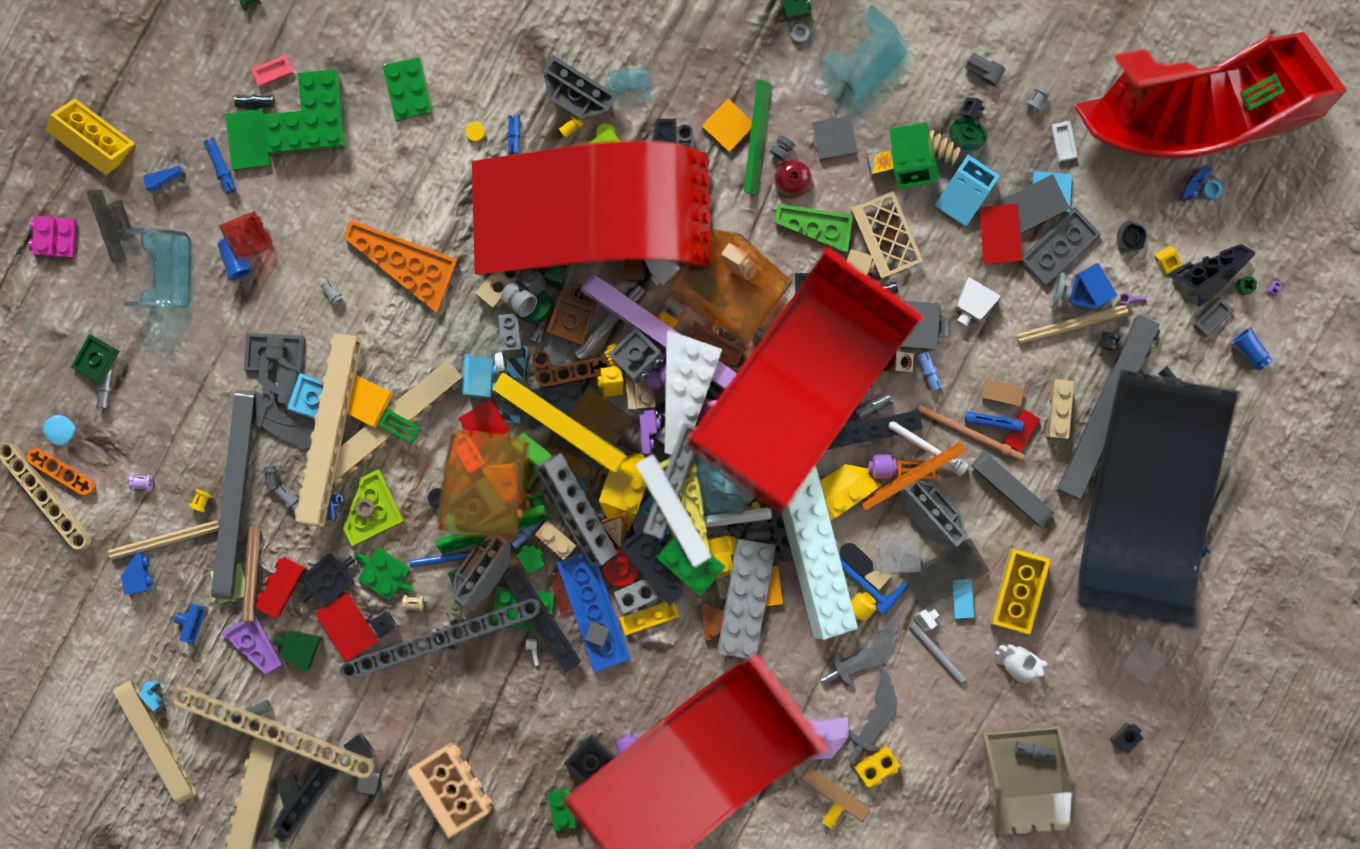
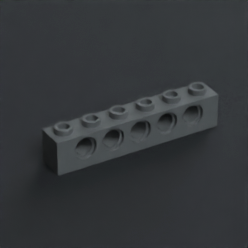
M562 454L551 456L536 466V472L590 567L600 566L616 555L617 552L614 544L609 540L604 526L596 517L595 510L587 501L585 493L578 485L575 475L572 474Z

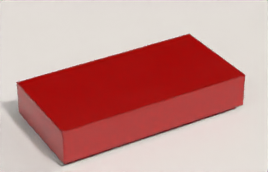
M1025 409L1021 411L1016 419L1024 421L1022 433L1009 431L1003 441L1019 452L1040 420Z

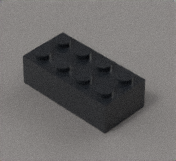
M591 733L564 762V765L584 783L616 756Z

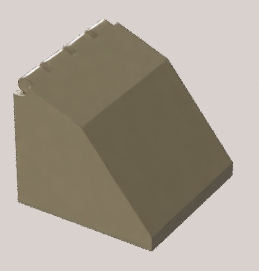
M1060 726L983 733L988 795L995 833H998L999 836L1013 835L1012 829L1015 828L1016 835L1032 833V827H1035L1036 833L1051 832V825H1054L1055 831L1069 830V826H1073L1075 778ZM1016 741L1031 745L1035 743L1040 747L1055 749V756H1052L1054 760L1031 759L1027 755L1015 754L1014 747H1017L1015 743Z

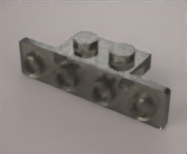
M102 190L87 191L89 202L111 261H126L121 242L133 237L134 233L122 200H116L107 205Z

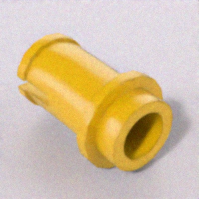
M571 116L572 119L559 128L565 138L576 129L582 128L581 126L584 123L577 116Z
M833 803L827 815L822 817V823L830 828L833 825L836 826L835 822L844 809Z

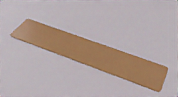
M811 767L807 769L801 778L804 782L861 821L864 820L870 811L868 806Z

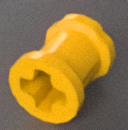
M196 488L195 491L197 493L192 503H189L188 506L204 513L205 505L212 495Z

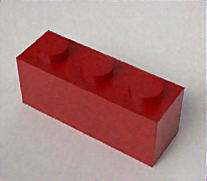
M284 556L283 559L279 558L274 567L276 568L274 575L268 577L265 583L267 586L265 591L260 592L255 601L257 602V609L274 618L280 617L301 576L307 569L306 566L288 556Z

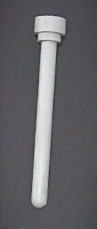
M889 423L890 429L933 456L942 452L897 423ZM953 459L946 463L951 466L952 471L958 476H962L968 467V463L962 459Z

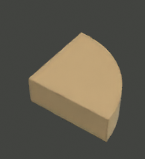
M873 571L864 578L879 590L891 575L883 571Z

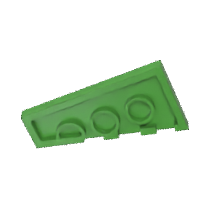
M777 204L775 224L848 253L853 215Z

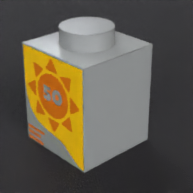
M890 150L867 156L866 160L871 177L894 171Z

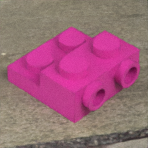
M34 216V221L30 222V231L33 232V239L29 240V250L35 256L74 258L77 220Z

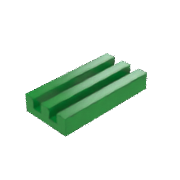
M1273 74L1239 94L1247 109L1252 110L1281 94L1284 90L1281 88L1276 74ZM1273 81L1274 84L1266 87L1265 89L1250 96L1249 98L1246 97L1247 94ZM1274 88L1277 89L1276 91L1268 94L1267 96L1261 98L1260 100L1250 105V101L1258 98L1259 96L1267 93L1268 91Z
M389 409L386 410L378 424L379 427L411 445L421 430V427ZM390 414L398 420L413 427L415 431L412 432L409 429L403 427L402 425L387 418L388 415ZM386 421L411 435V438L409 439L384 425V422Z

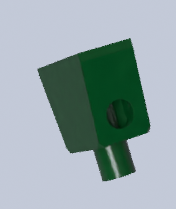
M572 264L547 267L544 275L547 285L562 291Z
M289 630L286 637L276 634L272 644L282 648L279 655L281 658L303 671H309L322 636Z

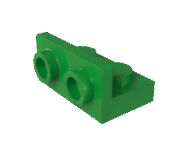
M571 788L548 792L554 831L570 828L576 829L577 820L562 802L563 799L571 794Z

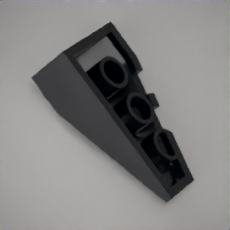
M1239 244L1220 251L1219 255L1212 258L1208 256L1203 257L1201 262L1192 264V262L1186 263L1172 272L1171 277L1185 299L1200 307L1216 296L1255 255V251L1243 244Z

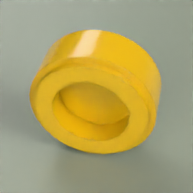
M472 122L466 127V135L469 140L478 142L484 138L485 129L481 123Z

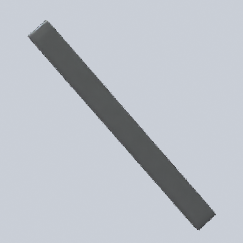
M236 390L234 396L211 589L212 598L232 600L234 595L256 411L255 391Z
M528 599L358 657L344 663L340 667V674L344 679H353L536 616L541 610V604L536 599ZM528 603H532L535 606L536 610L534 613L527 611ZM510 609H513L517 612L516 619H511L509 617L508 613ZM491 616L498 617V625L491 623ZM473 622H478L481 625L479 632L473 629ZM456 628L462 630L463 635L461 638L455 636L454 631ZM438 634L444 637L445 641L443 644L437 642L436 637ZM420 640L426 643L427 647L425 650L419 648L418 643ZM401 647L408 649L407 656L401 654ZM383 653L390 655V662L383 660ZM366 659L371 660L372 668L365 666ZM348 665L353 666L354 674L348 673Z

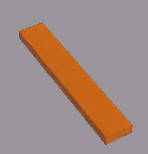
M962 441L862 499V505L865 510L964 454L966 450Z

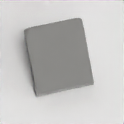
M373 772L365 778L359 777L356 791L376 794L380 774Z

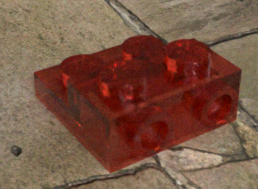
M255 211L223 223L219 227L237 261L250 255H257L270 249L272 246L271 235L265 231L263 221L260 216H257Z

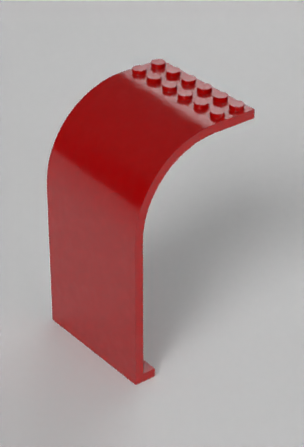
M610 141L472 161L475 275L487 277L494 273L626 259L670 260L704 268L712 267L708 154L684 145L666 142Z
M827 247L770 330L684 445L781 515L874 381L924 316Z
M754 654L727 670L686 700L569 794L562 802L598 849H691L762 789L799 764L823 754L828 748L825 746L824 739L813 730V725L802 716L800 708L789 699L788 692L777 683L775 675L767 670L764 661Z

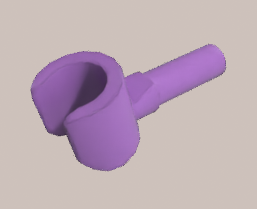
M1126 292L1120 294V296L1125 295L1128 297V301L1120 302L1123 305L1134 301H1146V297L1130 296Z

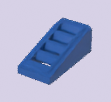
M180 166L144 175L143 179L146 190L150 193L183 175L185 170Z

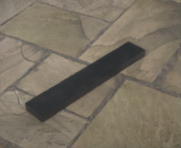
M519 565L502 575L503 579L519 602L528 599H536L540 602V612L530 619L563 670L567 672L582 662ZM528 603L527 611L534 613L536 610L535 606L532 603Z

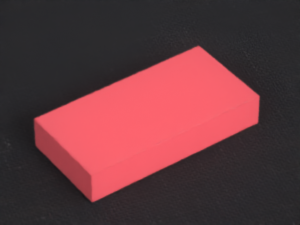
M287 55L251 69L259 88L294 74Z

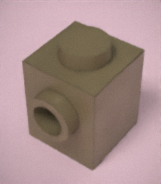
M452 595L442 599L451 621L456 619L459 622L468 618L467 613L471 612L469 607H464Z

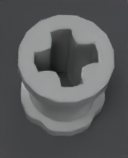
M1035 87V92L1030 100L1026 102V105L1032 110L1040 112L1042 104L1046 98H1049L1050 94L1042 88Z

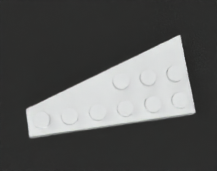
M667 330L664 452L672 454L683 422L694 426L696 424L722 349Z

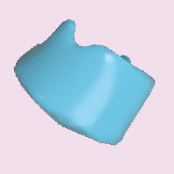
M62 415L50 417L43 426L45 438L57 446L67 444L75 432L74 424Z

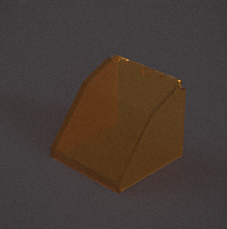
M713 229L711 231L712 267L704 268L685 263L679 271V274L684 277L683 280L676 275L669 284V290L672 292V295L696 313L748 343L793 281L741 234ZM729 243L749 253L752 256V261L756 263L757 272L749 281L728 270L726 263L722 261L721 254Z
M456 429V432L451 434L445 460L437 530L515 540L528 494L530 443L526 442L525 437L512 436L511 441H508V435L493 434L492 439H489V433L474 431L473 436H469L470 431Z

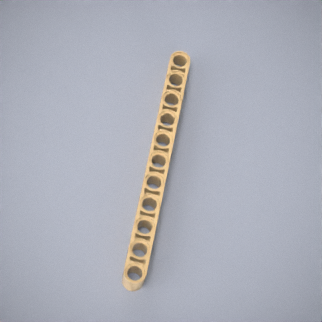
M190 688L179 689L173 694V702L179 707L355 776L365 778L374 771V763L369 758ZM181 692L187 694L188 699L186 702L180 700ZM199 699L205 701L206 707L204 709L198 707ZM218 706L224 710L222 717L216 714ZM236 713L242 716L240 724L234 721ZM254 720L260 723L258 731L252 728ZM272 727L278 730L276 738L270 735ZM290 734L296 737L295 745L288 742ZM307 742L314 744L313 752L306 749ZM325 749L332 751L333 756L331 759L324 756ZM343 756H348L351 759L349 766H345L342 763ZM361 763H366L369 766L368 773H363L360 770Z

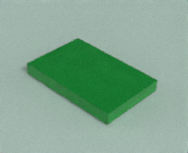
M263 109L225 114L231 168L233 171L271 166L270 156L266 151Z

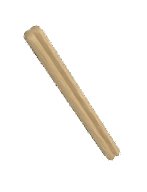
M1126 305L1022 332L1017 334V341L1019 344L1125 316L1128 314V309Z
M212 521L111 549L108 551L110 560H115L216 532L219 530V521Z

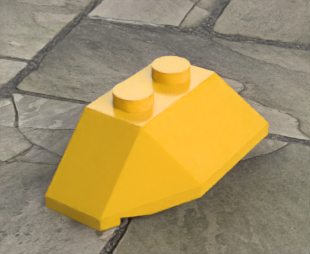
M636 452L626 457L617 473L609 469L599 499V503L607 518L624 511L628 513L626 515L627 531L630 530L646 486L636 464L649 456Z
M844 464L820 481L830 521L882 486L878 479L873 478L872 473H869L867 468Z

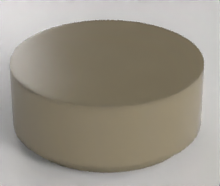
M362 498L357 501L355 511L360 517H370L375 511V504L368 498Z

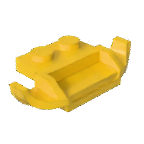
M721 535L707 539L710 553L726 566L717 578L731 574V555L735 552L736 540L741 538Z

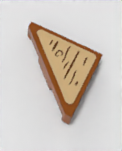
M626 511L605 518L600 522L620 550H622L620 546L625 543V536L627 534L626 515L628 513Z

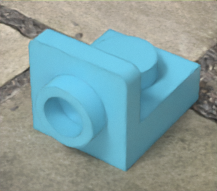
M157 680L147 681L141 686L142 691L138 693L152 711H157L163 706L160 702L162 700L156 692H151L159 684Z

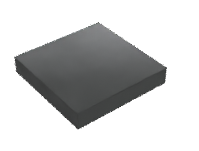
M850 115L812 123L819 160L857 153Z

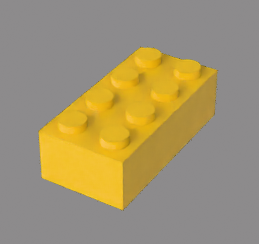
M1016 549L1009 550L990 623L1027 634L1031 633L1051 559Z

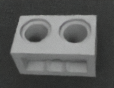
M646 578L614 592L623 614L627 612L628 615L638 612V607L644 604L646 608L656 604L655 599L659 598L656 590ZM647 587L651 590L652 594L649 598L641 596L642 588ZM626 595L633 597L634 603L632 606H626L623 603V598Z

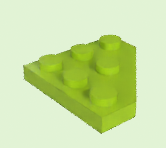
M380 469L361 477L347 522L343 528L351 546L404 521ZM362 498L372 500L375 504L373 515L366 518L360 517L355 511V505L358 500Z

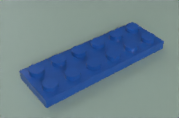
M583 553L556 562L593 671L595 672L630 660L599 566L590 567ZM591 621L610 628L603 646L584 640Z

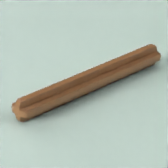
M250 527L248 534L242 614L244 622H253L260 541L259 527Z

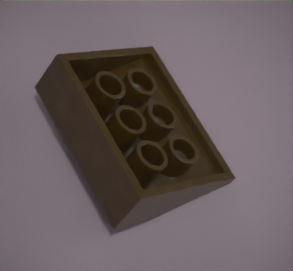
M591 387L587 388L569 414L571 419L614 448H617L636 421ZM558 433L555 434L546 447V450L553 456L562 454L571 472L587 484L594 481L604 466Z

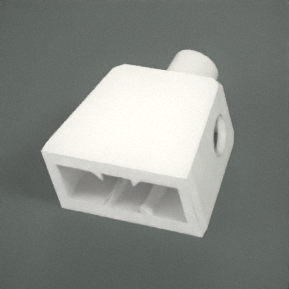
M971 278L966 279L955 307L962 312L957 322L967 327L972 318L980 321L999 299L1000 295Z

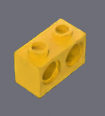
M886 745L854 766L868 788L871 786L873 788L877 787L883 782L882 778L887 775L889 777L893 776L899 771L897 768L900 767ZM890 758L891 765L889 767H882V759ZM872 768L875 770L873 778L865 777L867 769Z

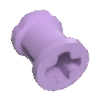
M130 475V490L142 489L147 492L152 490V475Z

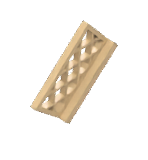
M893 191L851 208L850 212L853 215L868 254L873 256L874 268L880 280L923 262ZM890 197L894 204L891 211L881 207L883 200ZM868 206L877 208L874 218L866 216L863 208ZM879 210L890 213L887 223L876 220ZM892 215L900 218L901 224L899 228L888 224ZM874 222L885 226L881 236L873 233L872 227ZM887 227L897 231L894 241L883 237ZM899 232L908 236L909 240L906 246L896 242ZM882 240L892 243L889 253L881 251L879 245ZM894 245L905 248L901 258L891 255ZM906 251L914 252L917 260L913 262L903 260ZM889 257L900 261L898 267L891 271L887 265Z

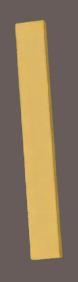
M502 373L492 388L613 472L617 473L627 456L507 374Z

